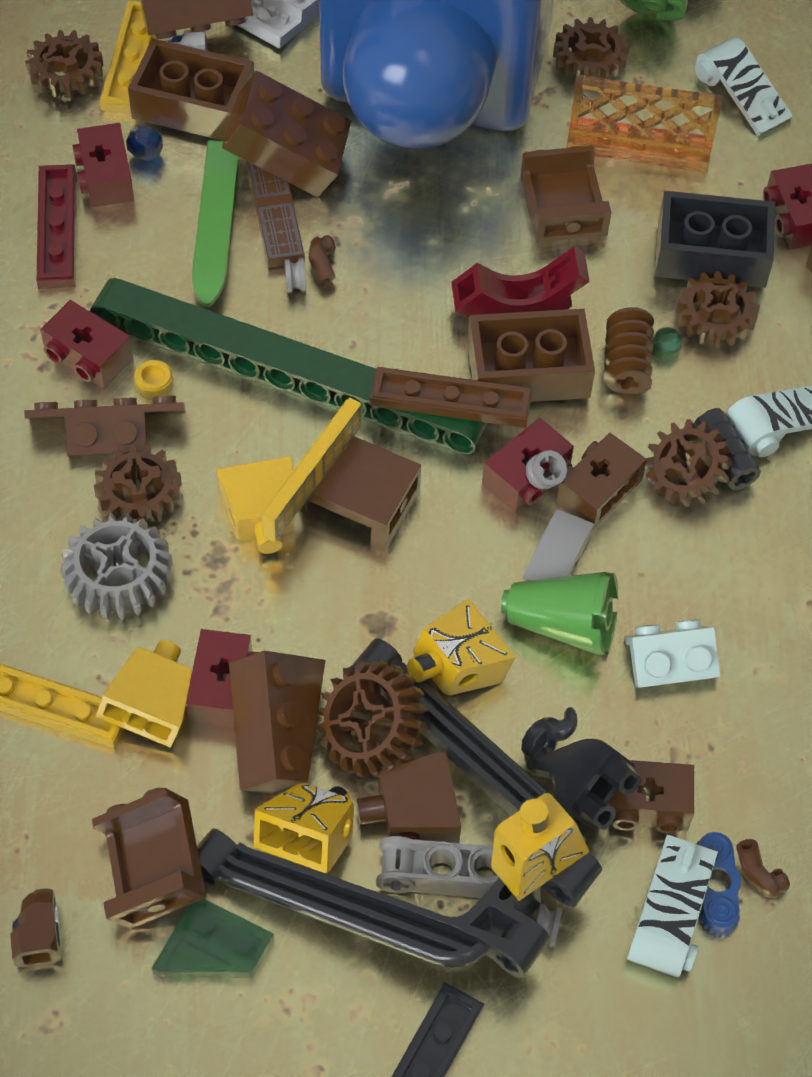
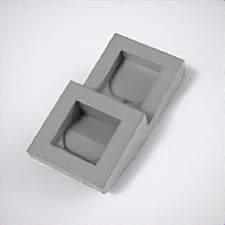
M556 509L533 553L523 579L530 581L570 576L576 561H579L594 524Z

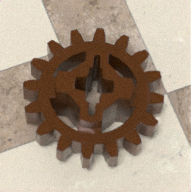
M589 17L587 23L584 24L579 19H575L574 27L565 24L563 25L562 33L557 32L553 48L556 67H564V76L575 74L576 82H580L584 77L588 78L590 84H594L595 78H600L601 81L606 83L608 82L609 74L617 78L620 69L626 68L630 47L626 43L627 36L626 34L617 35V25L610 28L606 27V20L604 19L599 24H595L592 17Z
M58 30L57 37H52L48 33L44 34L45 42L35 40L33 42L34 50H27L28 60L25 61L27 73L30 75L32 85L39 84L41 93L51 89L53 97H57L60 92H65L68 98L72 97V91L74 90L84 94L85 85L95 87L96 78L103 76L102 52H99L97 42L90 43V36L87 34L78 38L77 31L75 30L69 36H64V32Z
M716 271L714 278H709L703 272L700 275L699 282L690 278L687 287L680 289L675 313L680 315L678 324L679 326L688 325L686 334L688 337L696 333L700 335V344H704L707 339H711L715 347H719L721 340H726L730 346H733L736 336L745 340L749 330L753 331L760 309V305L755 303L756 292L746 293L748 283L746 281L739 285L734 283L735 275L733 274L728 279H722L720 271Z
M691 419L686 420L683 429H679L675 422L671 423L672 433L666 435L664 432L659 431L657 433L661 440L659 445H648L649 450L654 456L647 458L646 466L651 471L645 474L646 478L651 484H655L653 489L660 497L665 495L671 504H675L679 497L686 507H690L693 497H697L702 504L706 503L705 493L710 491L718 495L720 492L716 483L718 481L728 482L729 480L723 469L733 467L730 458L725 456L731 452L730 447L725 441H722L723 437L717 429L711 431L708 424L702 421L697 429ZM689 441H699V443L694 444ZM686 453L690 456V458H689V462H690L689 468H690V471H691L690 473H689L688 470L686 469V468H687V463H686V461H688V460H687V457H686ZM684 482L687 485H677L676 483Z
M131 444L129 453L123 454L122 451L116 449L114 450L115 460L112 461L107 458L102 460L103 470L95 471L96 484H94L95 496L98 499L101 511L108 510L109 516L112 513L116 520L120 516L125 517L128 513L132 520L144 518L145 522H147L149 517H153L154 520L160 522L162 521V510L170 513L174 511L173 500L181 499L180 487L182 486L180 472H177L176 461L174 459L167 461L166 451L161 450L154 455L152 454L151 445L147 444L143 452H137L135 445ZM137 479L140 481V491L136 490Z

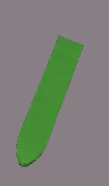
M208 140L192 267L193 288L197 299L203 307H211L224 287L239 161L238 156L222 149L224 141Z

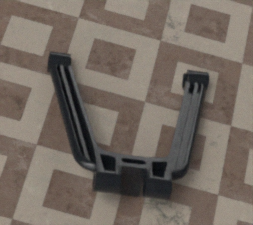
M378 638L373 639L350 666L356 669L357 662L366 661L372 663V661L380 660L386 662L387 665L399 666L404 670V673L409 674L407 665L402 662L398 651L386 641ZM426 681L415 682L414 687L420 688L425 693L418 703L426 705L429 709L420 716V721L425 722L429 728L419 730V732L440 751H446L447 757L510 816L518 812L522 804L527 800L537 799L544 793H549ZM380 686L381 695L385 696V700L393 706L390 694L383 686ZM212 828L197 845L203 880L209 884L216 885L221 881L235 889L435 965L450 968L463 967L476 962L486 955L505 971L519 978L526 975L551 940L548 932L531 918L541 904V887L547 890L560 903L576 907L602 871L598 860L592 854L587 853L520 901L517 900L502 880L498 878L489 891L467 913L458 917H449L249 848L241 842L237 845L229 836L215 828Z

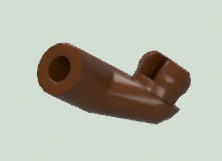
M325 235L322 238L316 236L310 242L309 261L318 284H326L336 278L327 256L333 255L336 249L334 240L329 235Z
M745 839L737 844L736 849L743 876L765 897L770 898L779 897V893L788 891L790 882L786 873H783L782 869H774L770 873L763 865L759 845L756 840Z

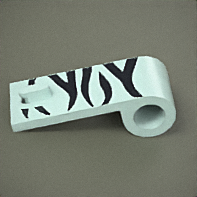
M733 37L697 56L695 73L698 79L709 86H715L722 82L758 137L792 119L793 115L747 46L739 38Z
M812 385L748 396L737 401L728 409L726 415L731 424L735 426L739 437L744 440V445L751 455L767 457L779 448V442L785 434L812 429Z
M667 834L627 960L677 978L680 977L682 970L691 972L699 947L691 944V940L718 851Z

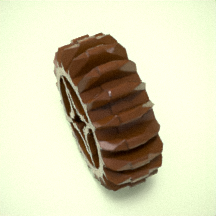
M376 660L372 661V663L366 661L357 662L356 669L352 667L343 668V679L337 677L330 679L334 690L332 693H321L323 698L327 700L325 708L322 707L316 710L319 715L324 716V722L316 726V729L320 733L326 734L319 744L324 749L330 750L328 758L332 762L339 763L340 768L345 772L356 773L357 776L367 778L371 775L379 777V772L386 768L387 770L395 769L396 765L401 764V759L406 761L414 759L410 748L412 745H423L417 734L419 730L429 728L425 722L420 721V716L429 709L426 705L418 703L425 693L420 688L414 687L416 680L411 675L404 673V670L399 666L387 665L386 662ZM380 686H383L390 694L393 702L392 707L387 706L385 696L381 695ZM351 731L357 732L358 742L363 743V752L355 744Z

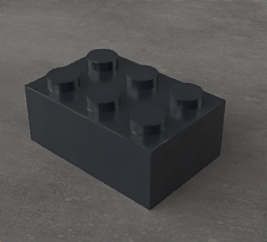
M664 190L658 218L655 277L684 280L692 278L699 281L700 275L703 272L709 278H714L716 271H720L722 279H728L731 274L735 275L734 283L738 285L746 281L748 286L766 288L774 261L775 202Z

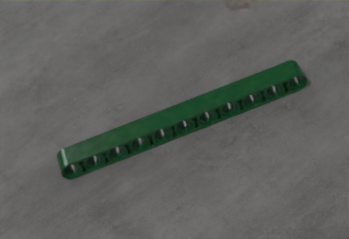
M110 278L107 280L90 308V312L131 337L339 410L347 399L352 398L362 403V419L458 453H473L488 424L486 422L370 406L376 368L121 279Z

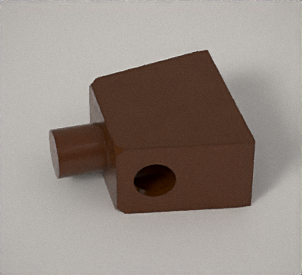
M440 751L396 765V768L393 770L383 769L379 772L380 795L356 799L359 824L385 821L387 837L400 836L413 840L460 843L461 822L446 751Z

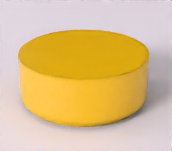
M145 361L134 372L136 390L145 398L153 399L155 396H166L173 388L172 370L163 361Z

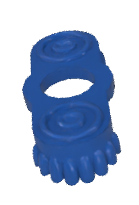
M710 832L704 835L696 844L718 851L713 870L719 869L726 872L730 877L731 886L726 891L721 892L714 891L707 886L702 903L703 913L700 917V922L703 923L704 929H708L707 932L709 934L714 933L715 937L720 935L725 937L727 934L733 933L740 921L738 891L740 889L741 877L735 867L734 848L731 840L722 833Z

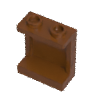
M573 146L523 153L520 177L536 243L608 236L612 212L609 201H603L594 169V146Z
M354 436L301 509L308 511L312 503H315L371 528V541L386 547L420 488L422 464Z
M154 788L145 792L142 798L128 804L111 806L106 810L105 814L92 819L93 829L105 834L107 838L116 892L115 898L103 902L107 920L132 929L207 898L188 799L167 788Z

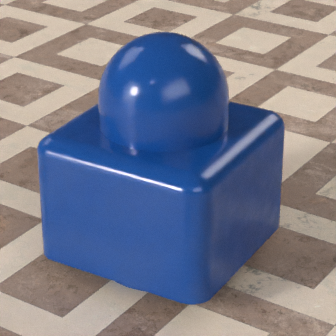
M319 0L322 87L332 99L349 104L357 119L374 136L401 148L428 149L450 142L470 126L504 132L517 130L526 123L529 117L552 23L554 0Z

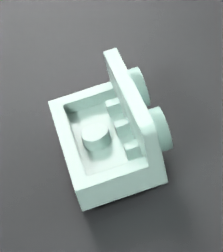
M700 619L675 622L676 629L660 631V624L635 627V635L625 636V644L630 645L635 687L641 688L720 677L714 627L701 626Z

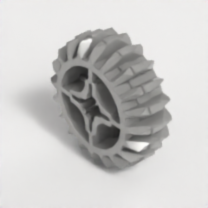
M111 513L108 522L101 523L95 517L91 529L80 525V537L69 536V548L63 549L61 575L65 579L64 586L66 592L72 594L73 601L77 606L85 605V609L90 615L100 609L101 616L106 620L111 612H117L118 617L123 621L126 614L125 611L132 610L139 616L142 604L153 608L155 596H164L166 591L165 584L170 583L172 578V555L169 554L168 542L165 538L160 537V531L157 530V527L148 529V524L144 518L133 524L132 517L128 513L122 521H117L116 517ZM138 551L149 560L147 568L139 566V561L136 560ZM88 564L94 566L95 572H97L98 577L95 582L85 574Z

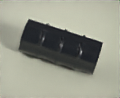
M713 408L699 416L694 422L696 429L702 421L706 422L711 431L717 429L723 437L722 441H725L730 447L731 452L725 456L730 458L733 467L723 469L729 478L728 482H726L729 488H732L734 491L741 490L755 482L759 478L761 471L755 463L753 455L749 453L744 445V440L739 437L735 426L731 424L725 412L721 408Z

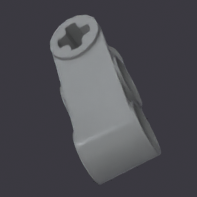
M400 836L386 837L380 841L379 849L383 853L382 872L376 878V885L381 890L387 892H414L482 898L499 878L497 875L492 878H484L476 872V869L487 866L491 868L493 846L413 840ZM399 860V861H400V867H399V869H395V868H396V861ZM437 863H445L451 866L453 870L448 874H438L431 867Z

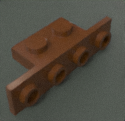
M176 396L153 397V404H137V398L113 399V406L99 407L97 400L74 401V408L58 409V402L34 403V410H24L25 419L29 421L65 419L67 456L115 454L114 450L116 449L122 451L123 454L129 453L131 444L135 445L137 452H143L144 447L147 445L145 415L184 413L186 409L184 402H176Z

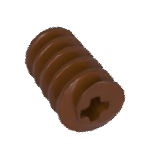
M638 307L619 309L612 313L606 322L603 379L611 390L620 394L639 395L647 392L652 386L650 376L653 371L651 363L653 361L652 350L654 343L652 339L654 329L652 327L654 325V318L644 309Z

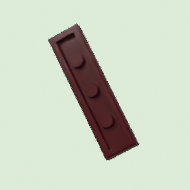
M75 164L39 166L36 273L38 289L76 287L77 173Z

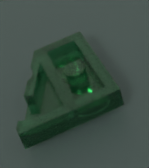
M203 899L188 905L151 968L152 973L158 977H167V973L194 974L195 978H213L217 975H227L230 978H253L274 941V933Z

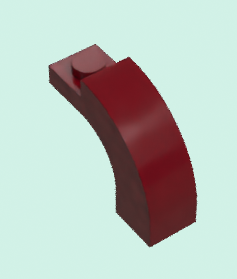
M573 246L544 268L529 274H500L476 263L454 279L451 284L455 312L469 318L470 315L569 309L573 307L571 295L589 283L590 280L585 252Z

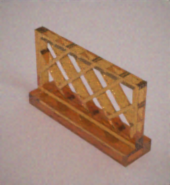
M577 75L566 148L592 145L597 157L708 172L710 154L723 96ZM582 89L598 91L602 96L591 101L582 92ZM624 95L634 96L638 101L627 106L619 98ZM661 100L669 101L674 106L663 111L655 103ZM608 103L618 110L609 116L600 109V107ZM696 106L710 107L712 111L699 117L692 108ZM646 108L654 116L643 121L635 113ZM591 113L596 119L583 118L582 116ZM683 114L690 121L678 126L671 118ZM626 118L631 124L618 123V121ZM662 123L668 130L653 127ZM698 128L704 135L689 132Z

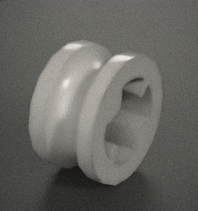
M299 258L296 263L285 259L287 293H292L296 288L300 289L301 292H306L304 258Z
M552 450L543 451L531 457L526 466V476L529 482L539 489H549L558 485L565 479L567 473L564 458ZM546 462L550 464L548 470L553 474L547 478L543 476L544 469L540 466Z
M541 903L537 923L548 932L551 938L549 947L554 948L563 908L557 907L556 910L550 911L547 909L546 904Z

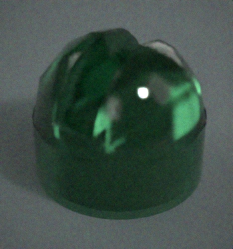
M664 327L654 334L652 354L656 358L670 361L679 356L682 348V337L676 329Z

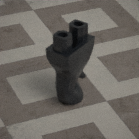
M568 707L565 710L562 720L544 717L534 722L526 731L521 745V751L527 768L536 776L555 785L556 798L569 814L588 827L593 825L606 830L615 818L616 810L608 805L617 790L627 796L632 794L642 782V778L634 769L635 764L606 742L599 739L579 740L556 750L558 742L568 739L577 728L578 719L576 710L573 707Z

